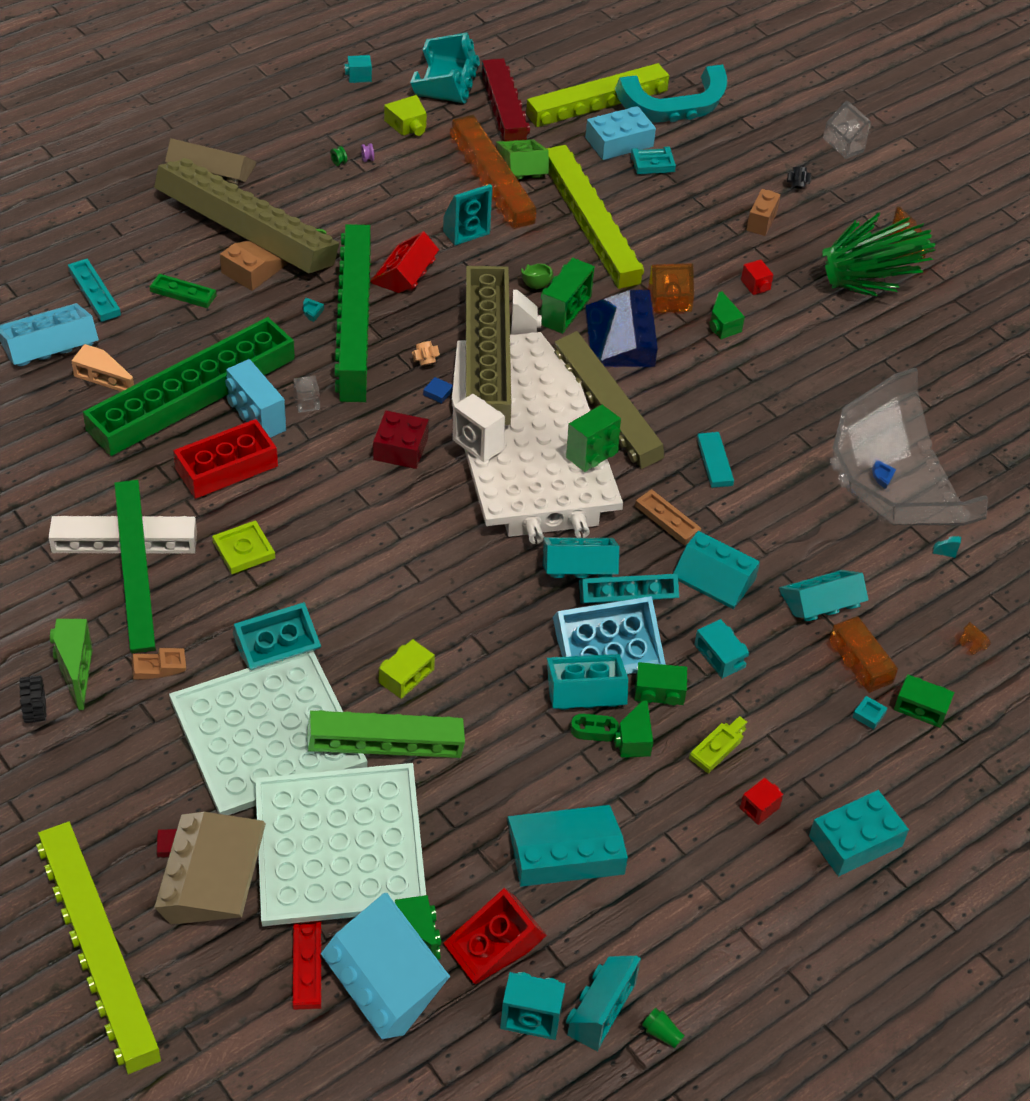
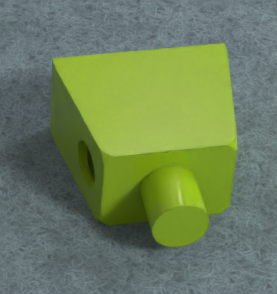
M417 95L384 105V121L401 135L405 136L415 133L417 136H421L425 132L427 114Z

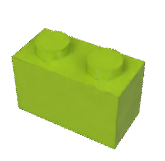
M412 639L406 645H402L389 660L386 659L379 667V683L402 699L434 671L435 655Z

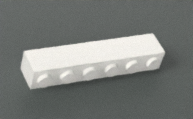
M52 516L49 532L51 552L121 553L118 516ZM142 516L146 553H195L197 539L195 517Z

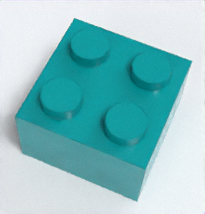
M510 972L503 1000L500 1029L556 1040L566 983L559 982L554 978L542 979L532 977L525 972Z

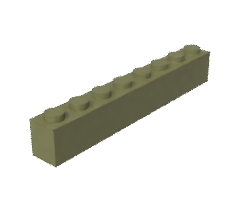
M576 331L555 341L556 351L554 353L559 359L563 360L566 364L565 367L573 373L576 381L581 384L590 405L593 404L595 408L603 404L621 418L619 445L621 448H626L630 460L633 463L636 462L640 469H643L663 459V443L579 332Z

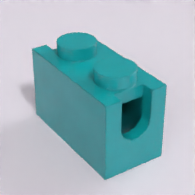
M721 619L697 630L694 645L722 679L746 667L744 658L749 656L746 645L737 639L733 630Z

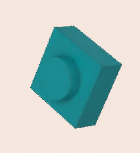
M865 696L854 711L852 718L874 730L885 716L888 708Z

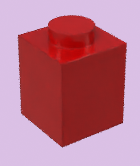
M760 259L743 265L741 281L752 295L771 290L774 274Z
M763 778L743 794L740 809L759 825L780 809L784 794L777 785Z

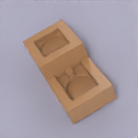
M159 648L158 654L132 655L133 679L161 678L186 671L184 649Z

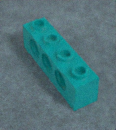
M678 574L586 578L579 580L580 604L619 602L652 596V600L679 598Z

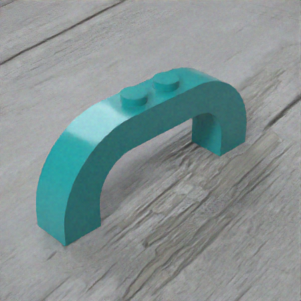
M723 64L706 66L701 75L705 92L694 95L663 99L654 98L642 89L637 75L619 77L615 91L621 104L626 109L638 106L651 122L692 120L709 114L717 107L727 87V75Z

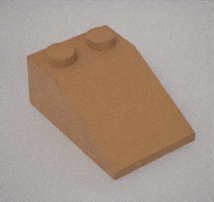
M251 241L234 243L220 253L221 273L251 291L289 264L286 260Z

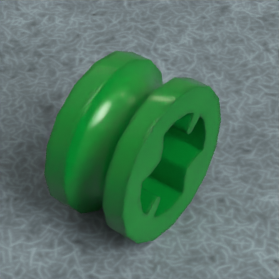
M342 146L337 147V150L335 148L331 149L330 155L336 166L341 165V163H347V154Z

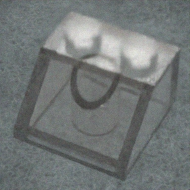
M845 101L826 122L823 138L845 159L864 153L871 121L849 101Z

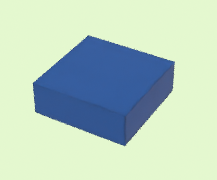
M434 377L424 388L423 395L443 403L452 393L453 385Z

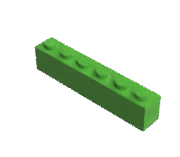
M310 710L307 726L308 751L461 758L465 745L463 718Z

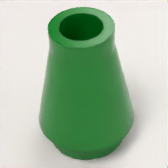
M656 1007L642 1024L647 1029L646 1033L669 1044L674 1049L685 1036L664 1010L659 1011Z

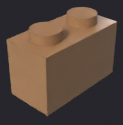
M765 189L760 191L749 214L747 231L766 236L777 214L781 194Z

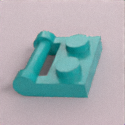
M670 146L663 147V149L647 150L631 148V159L634 162L637 174L675 172L676 164Z

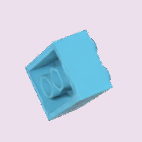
M636 106L587 119L585 138L601 159L605 160L631 153V148L643 150L654 147L656 128L642 110Z
M248 359L226 369L227 401L231 407L236 408L240 418L247 422L257 419L270 438L286 431L285 400L254 363Z

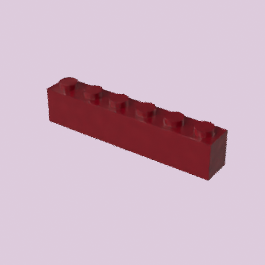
M504 58L482 60L481 76L502 140H527V134H530V125L526 123L525 111H522L521 99L518 100V90L514 88L513 77H510V67L506 66Z

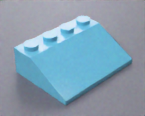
M77 303L0 325V342L9 360L14 365L17 364V366L27 365L30 363V360L37 358L39 360L48 359L51 357V354L57 352L61 354L72 351V348L82 347L84 344L91 346L93 342L99 340L92 315Z
M652 596L562 610L553 616L562 657L620 654L627 674L637 672L638 662L666 665Z
M383 893L338 931L321 953L381 1039L404 1036L450 977L388 893Z

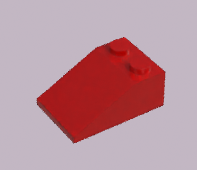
M503 888L443 943L472 982L477 984L529 953L547 935L517 897L506 888Z

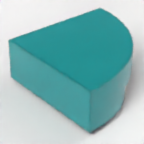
M305 298L303 301L304 315L310 321L315 322L324 311V304Z
M951 536L948 540L936 542L933 547V554L956 558L961 537Z

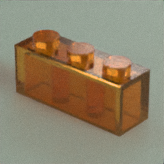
M858 616L833 626L830 636L832 647L839 652L846 666L851 668L858 682L869 693L894 683L898 671L897 666Z

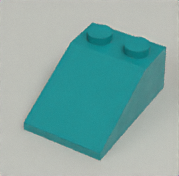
M491 184L454 195L443 217V232L454 246L490 234Z

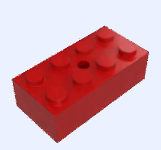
M257 419L173 450L175 469L195 499L278 467L277 447Z

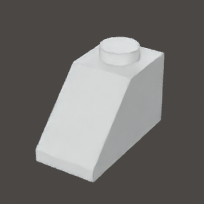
M513 290L511 335L537 333V328H541L542 316L538 315V307L521 292Z

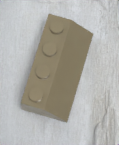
M170 138L165 162H175L182 158L190 159L197 166L205 167L208 169V172L225 177L227 182L238 184V181L246 182L257 163L242 155Z

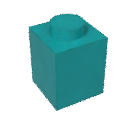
M370 55L348 56V64H344L345 75L349 76V83L372 82Z

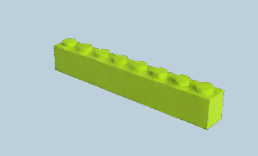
M657 63L527 99L526 115L536 127L621 104L615 91L619 77L637 75L642 89L651 96L668 91L670 75Z

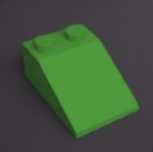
M534 139L496 142L505 171L512 178L521 179L524 178V175L538 178L542 177L543 174H549V150Z
M56 619L55 629L50 631V643L54 644L53 657L58 659L59 669L78 710H84L93 651L87 619Z

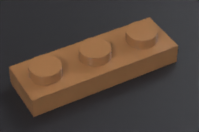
M652 489L635 502L636 508L684 546L690 542L697 531L701 532V527Z

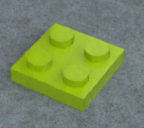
M256 520L212 536L213 543L231 574L275 559V551Z

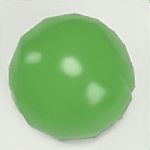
M527 264L525 271L521 268L523 281L531 289H542L548 286L554 276L553 270L546 264Z

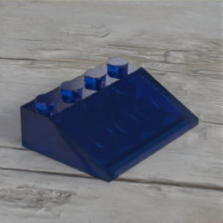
M628 290L586 305L589 347L604 367H655L658 346L650 290Z

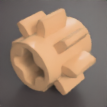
M431 341L416 344L417 350L412 352L414 362L419 361L420 366L436 363L435 357L440 355L438 345L432 346Z

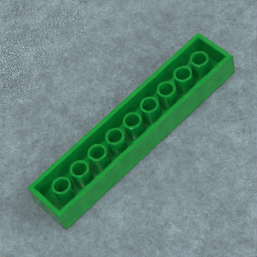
M345 224V233H341V245L345 246L340 247L341 275H339V318H337V331L341 333H336V346L340 348H336V362H339V364H335V377H339V380H335V393H340V402H366L371 229L370 225Z
M266 317L83 411L85 429L110 456H113L228 395V388L225 383L227 379L226 369L250 359L260 372L266 375L295 359L294 340L269 317Z

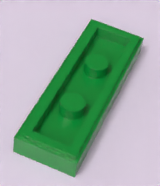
M158 274L149 286L152 293L207 309L217 296L215 289L163 274Z

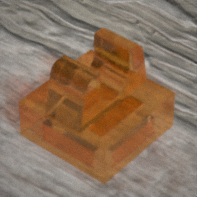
M971 622L964 627L965 632L959 640L961 646H964L967 642H973V646L969 649L972 655L981 649L986 650L991 644L988 636Z

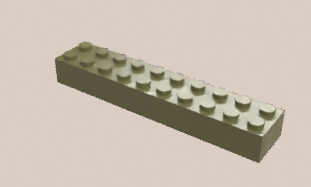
M182 158L179 161H170L166 164L158 165L154 188L307 273H312L335 264L339 242L333 240L330 235L322 234L315 227L300 222L299 218L291 217L284 210L269 205V202L254 197L251 192L241 190L236 184L229 183L223 180V177L208 172V169L197 166L190 159Z
M466 266V397L475 394L494 409L500 411L505 416V425H511L509 267Z

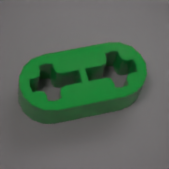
M578 714L571 721L572 735L583 740L613 741L615 732L619 730L618 721L610 716ZM580 724H584L585 729H580ZM605 726L610 727V731H605Z

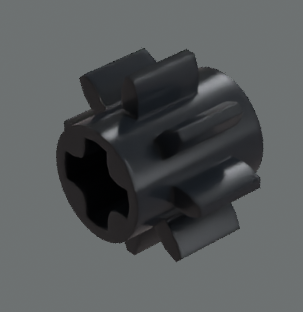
M795 166L787 174V182L791 183V188L805 189L806 184L811 183L812 173H807L806 167Z

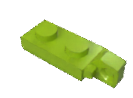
M739 716L731 725L721 723L690 753L689 759L709 774L741 743L744 737L742 733L746 730L747 721Z

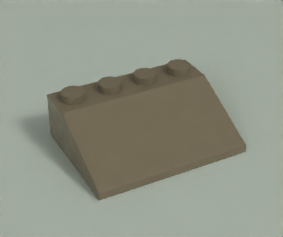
M209 812L181 815L154 908L171 925L242 917L266 823L262 820Z

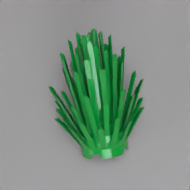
M880 212L871 219H868L858 229L856 228L859 226V221L856 223L855 220L831 247L822 250L823 257H827L825 269L830 285L832 284V289L844 287L871 296H877L876 292L860 287L898 293L896 289L887 288H899L898 284L858 279L887 278L897 275L923 273L924 271L921 270L920 266L902 265L934 260L931 257L922 259L923 256H921L936 251L933 248L935 243L927 240L932 237L929 234L932 230L917 233L915 229L923 227L924 223L887 236L908 227L910 223L907 221H909L910 217L873 234L869 231L874 228V223L878 221Z

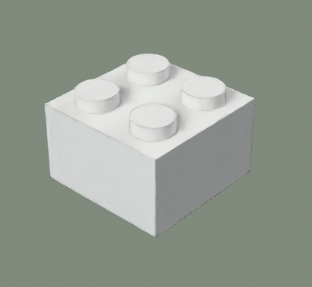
M471 394L453 405V441L482 462H486L504 450L505 416L500 411L494 409L475 394Z

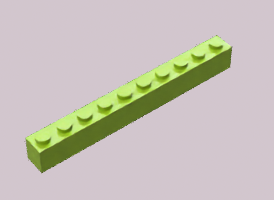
M566 145L546 148L549 150V175L617 288L621 289L641 284L642 275L644 274L642 263H639L634 250L630 249L627 239L622 236L619 226L612 220L611 213L607 212L603 201L597 196L596 189L589 183L588 176L584 175L581 165L574 158L573 152H570Z
M70 821L38 832L41 843L36 844L40 859L46 858L48 865H45L44 868L48 880H54L56 886L52 887L57 903L63 902L65 907L61 909L65 925L71 924L73 931L69 932L74 948L79 946L82 953L78 954V959L82 970L88 969L90 977L86 979L91 994L96 992L98 994L99 1000L95 1001L100 1017L106 1016L109 1023L104 1025L110 1042L115 1040L118 1048L113 1051L118 1065H124L127 1073L130 1074L160 1062L158 1045Z

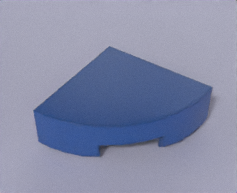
M876 459L872 467V473L877 483L886 489L896 469Z

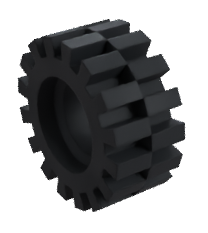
M42 675L21 677L19 687L24 723L46 721L47 710Z

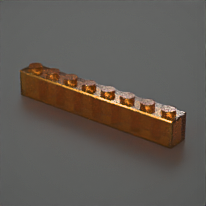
M470 115L453 119L452 128H450L451 138L456 141L459 150L464 153L466 161L472 165L473 171L479 176L482 185H492V198L495 200L497 208L504 214L506 222H509L513 229L535 224V205L475 116Z

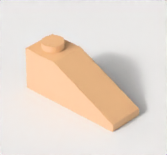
M84 344L72 359L74 377L121 392L134 386L133 376L102 349Z

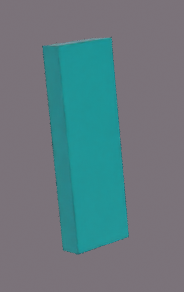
M720 433L697 434V442L711 488L733 486L734 478Z

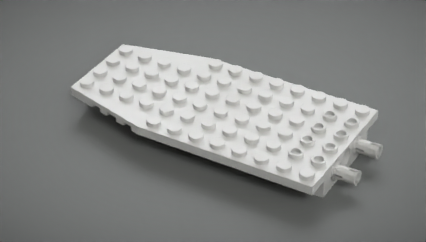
M541 332L510 335L511 425H505L504 450L486 462H482L464 449L486 526L505 524L508 537L528 534L529 541L532 544H535L534 537H536L537 543L543 541V532L574 529L577 538H581V531L583 538H585L590 533L588 527L599 526L600 512L623 509V501L608 459L584 472L566 458L568 423L588 413L590 409L581 384L576 381L573 373L568 371L563 360L557 357L554 353L555 350ZM466 340L457 341L452 407L466 398Z

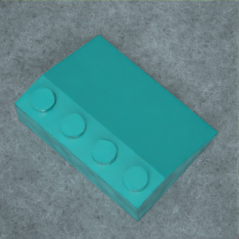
M610 805L514 815L507 818L520 887L625 875L628 856L622 832Z

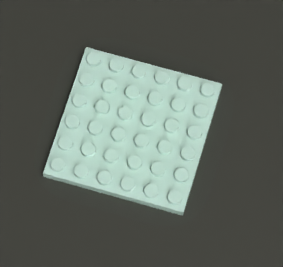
M314 651L253 670L247 668L169 694L171 704L218 814L231 815L256 806L255 778L367 767V759L363 753L308 751L307 726L310 710L343 712Z
M413 763L255 778L257 820H262L266 823L258 852L262 926L356 917L383 893H388L394 903L395 899L426 895Z

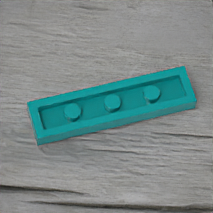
M88 258L68 264L70 274L101 322L121 316L119 306Z

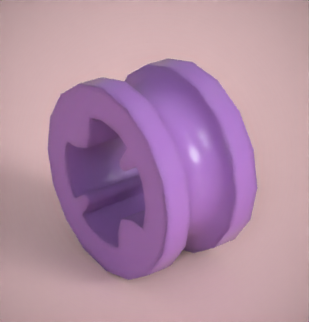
M369 143L368 146L361 145V154L364 162H367L368 159L374 161L372 143Z

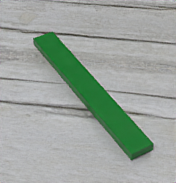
M139 481L114 482L131 654L155 651L156 645Z

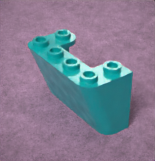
M468 32L426 39L423 53L428 63V68L424 79L420 78L418 71L413 74L410 83L415 95L466 103L469 98L470 89L473 86L474 77H476L477 68L480 65L479 56L474 51L473 40L469 38Z

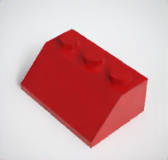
M424 231L399 243L371 279V283L397 293L412 290L417 286L418 278L427 272L426 267L435 261L436 258L434 256L439 251V248Z

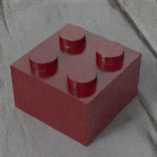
M385 410L373 440V460L417 469L428 440L429 419Z

